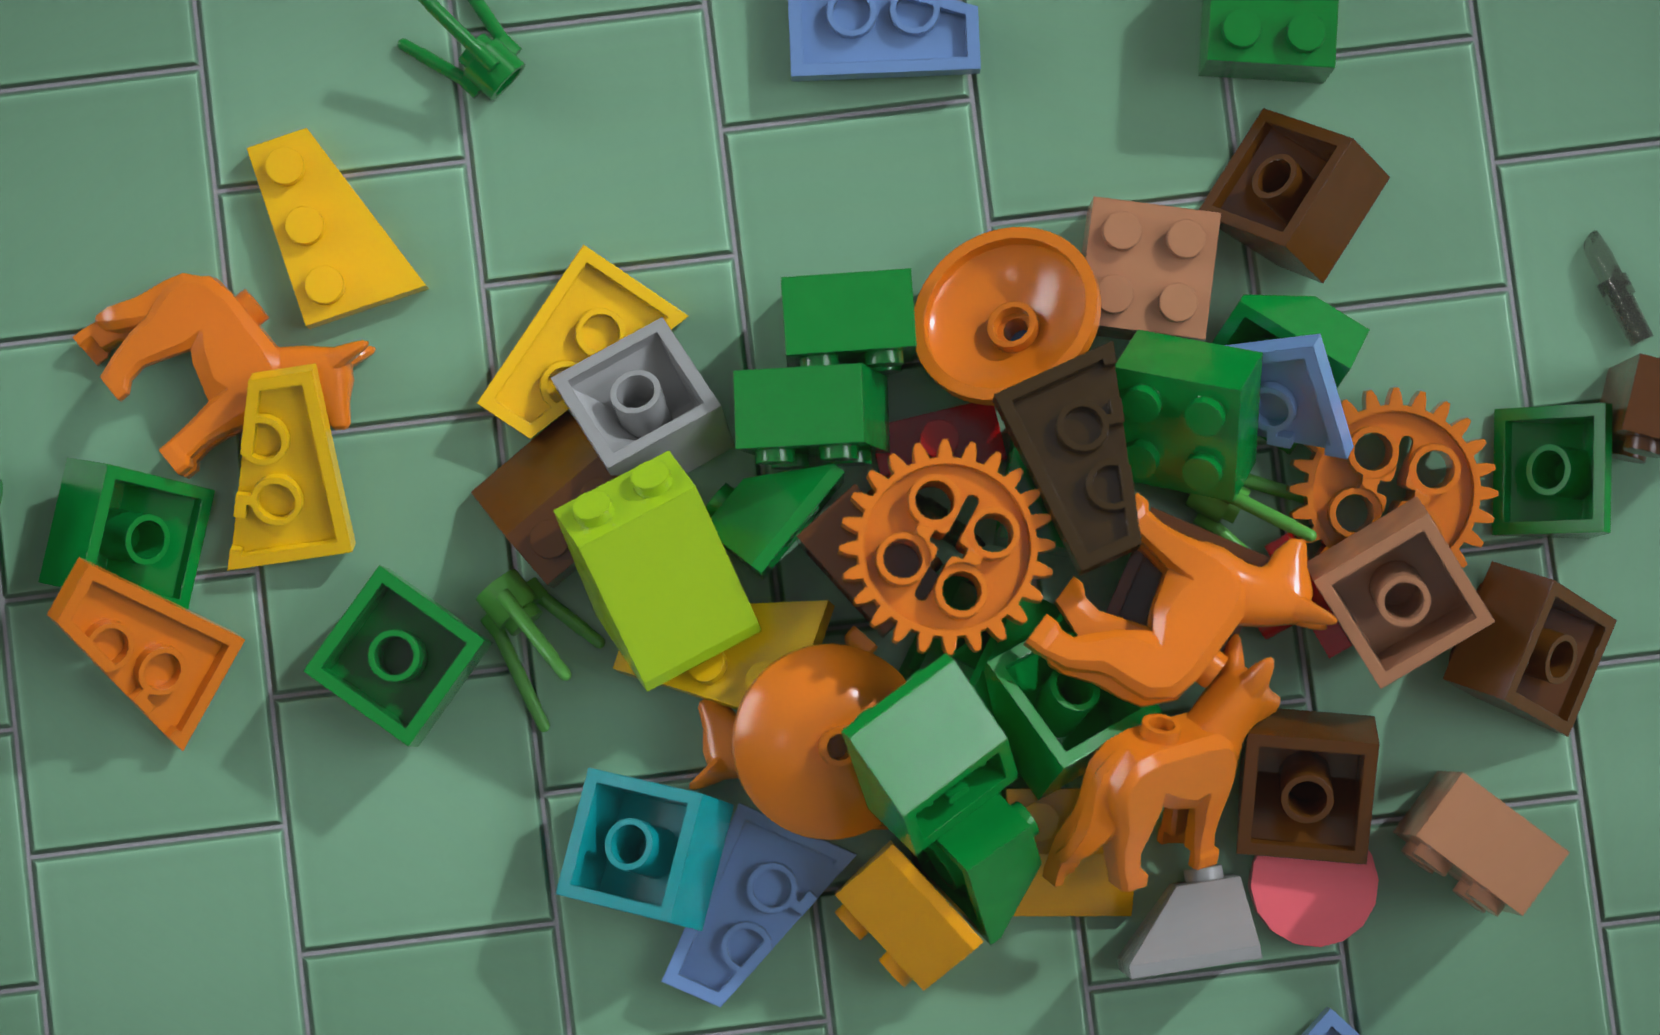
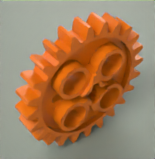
M1399 387L1389 388L1384 405H1380L1377 396L1372 390L1363 391L1362 410L1359 411L1347 399L1340 400L1354 445L1348 459L1325 455V448L1304 444L1312 452L1310 459H1293L1290 462L1292 467L1305 474L1304 482L1286 486L1287 492L1304 496V505L1290 511L1289 517L1309 520L1311 525L1309 528L1317 533L1314 541L1319 540L1322 544L1315 557L1381 518L1386 505V497L1377 493V487L1380 481L1391 482L1394 478L1400 441L1404 436H1408L1412 441L1411 447L1403 461L1397 478V485L1400 488L1406 489V495L1403 501L1392 500L1387 514L1417 496L1461 567L1467 566L1466 559L1459 548L1463 543L1482 547L1484 542L1472 531L1474 523H1493L1495 519L1488 512L1479 509L1480 500L1498 496L1497 490L1481 486L1480 477L1496 469L1495 464L1476 463L1474 455L1487 444L1485 439L1465 442L1462 438L1471 420L1466 417L1458 419L1451 424L1447 423L1446 418L1450 409V403L1447 401H1441L1430 412L1426 411L1427 400L1426 392L1416 391L1408 405H1403ZM1368 433L1377 435L1385 446V457L1382 463L1371 470L1361 467L1354 455L1358 439ZM1434 451L1444 459L1446 475L1437 486L1429 488L1418 479L1416 468L1420 457L1427 452ZM1355 494L1365 502L1367 518L1358 529L1347 531L1338 523L1336 510L1343 498Z
M942 439L936 458L929 459L924 447L920 443H916L912 448L913 464L909 466L896 454H891L887 461L892 476L887 479L880 473L871 470L867 474L866 479L875 492L873 497L864 493L854 492L850 499L855 507L864 513L863 516L845 517L841 523L842 528L857 535L856 541L847 542L838 548L839 555L857 559V565L843 573L842 580L843 582L862 581L865 587L852 603L855 607L874 602L878 610L869 624L872 628L880 626L888 619L896 623L892 635V643L898 644L909 631L917 634V653L920 654L927 650L933 638H937L941 641L943 653H947L951 657L956 648L957 638L962 637L972 653L979 652L982 642L981 632L984 630L997 642L1003 641L1006 638V633L1001 619L1006 617L1015 624L1023 625L1028 619L1018 604L1019 601L1023 600L1038 604L1044 597L1037 588L1030 584L1031 580L1049 578L1053 573L1050 567L1037 561V555L1052 551L1056 547L1055 542L1044 538H1037L1036 533L1037 530L1052 520L1051 515H1031L1028 508L1039 497L1040 491L1035 489L1020 494L1016 490L1015 486L1020 481L1024 472L1021 468L1010 472L1005 477L997 473L1001 461V453L995 452L984 465L976 462V443L973 442L968 444L961 458H957L952 455L948 439ZM925 487H936L944 491L950 499L951 510L949 515L939 520L925 518L916 507L915 497L917 492ZM969 496L975 497L978 501L977 507L955 546V549L963 554L962 559L952 556L940 571L927 598L922 601L918 600L915 597V591L937 554L938 549L933 543L929 542L930 538L943 539L954 523L966 498ZM983 519H994L1002 523L1008 532L1009 541L1006 549L1000 552H989L982 549L974 537L976 523ZM895 544H904L911 547L919 558L918 572L909 578L893 576L884 565L883 555L885 550ZM952 576H962L969 579L977 590L975 606L969 610L959 611L946 604L942 595L944 581Z

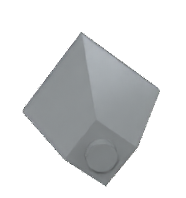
M663 317L551 377L556 390L610 475H622L668 450L685 473H688L735 447L721 404Z
M1215 864L1200 870L1193 868L1183 870L1185 881L1170 883L1118 955L1119 970L1130 979L1262 959L1259 939L1241 876L1235 874L1223 875L1222 864Z

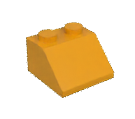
M1004 788L1002 790V797L1010 805L1015 801L1020 802L1032 815L1039 828V834L1034 838L1042 864L1013 916H1132L1134 890L1123 892L1108 881L1103 847L1099 848L1092 855L1081 859L1074 872L1064 878L1063 885L1054 887L1042 877L1044 865L1054 838L1075 808L1081 788H1059L1039 801L1030 788Z
M891 840L835 891V896L843 904L834 913L859 940L870 933L880 943L886 952L878 960L904 988L914 980L923 991L926 990L984 942L978 933Z

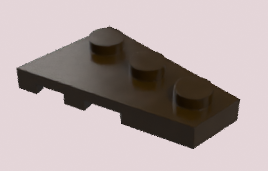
M1113 341L995 393L993 396V403L1035 488L1041 493L1039 496L1048 514L1051 515L1052 522L1079 576L1138 550L1142 544L1132 470L1128 461L1123 426L1125 420L1122 399L1119 397Z

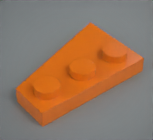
M80 557L47 613V616L181 751H184L245 641L243 637L234 631Z

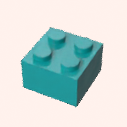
M588 767L555 894L702 931L734 805L702 793Z

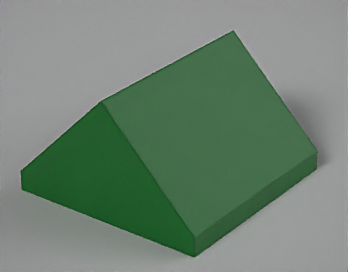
M1612 403L1494 409V464L1496 469L1493 471V489L1498 491V496L1493 498V517L1495 519L1492 523V535L1590 539L1611 533Z

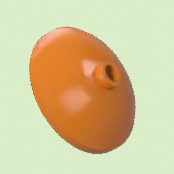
M1008 227L978 235L964 242L944 257L923 284L914 307L917 341L916 353L927 373L943 390L967 402L994 405L993 396L995 393L1088 352L1096 336L1101 317V295L1094 272L1085 257L1075 246L1059 235L1046 230L1031 227ZM1027 330L1021 338L1011 341L1015 333Z
M833 643L815 644L793 650L767 666L754 679L745 692L735 716L732 733V753L736 772L745 792L754 805L780 827L792 833L813 839H845L866 833L881 825L882 822L868 809L848 749L843 756L833 758L827 751V744L831 737L842 734L841 730L851 724L861 712L874 707L907 682L905 678L891 664L871 652L854 646Z

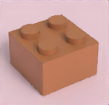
M1094 196L1087 209L1082 255L1093 270L1100 289L1101 317L1096 336L1131 340L1139 329L1204 342L1206 339L1221 213Z
M1417 496L1307 561V568L1314 583L1380 689L1495 622Z
M1437 771L1393 831V833L1406 842L1401 852L1408 859L1430 874H1433L1435 871L1445 877L1448 873L1458 881L1452 890L1455 894L1478 911L1485 913L1487 910L1496 917L1502 911L1523 916L1570 853L1464 772Z

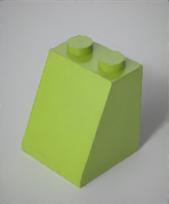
M669 450L553 510L595 615L647 692L761 632L759 622L696 486Z

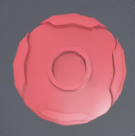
M1369 850L1367 865L1255 855L1249 872L1248 889L1255 912L1270 931L1293 944L1323 947L1346 940L1365 924L1376 904L1379 878L1373 856Z

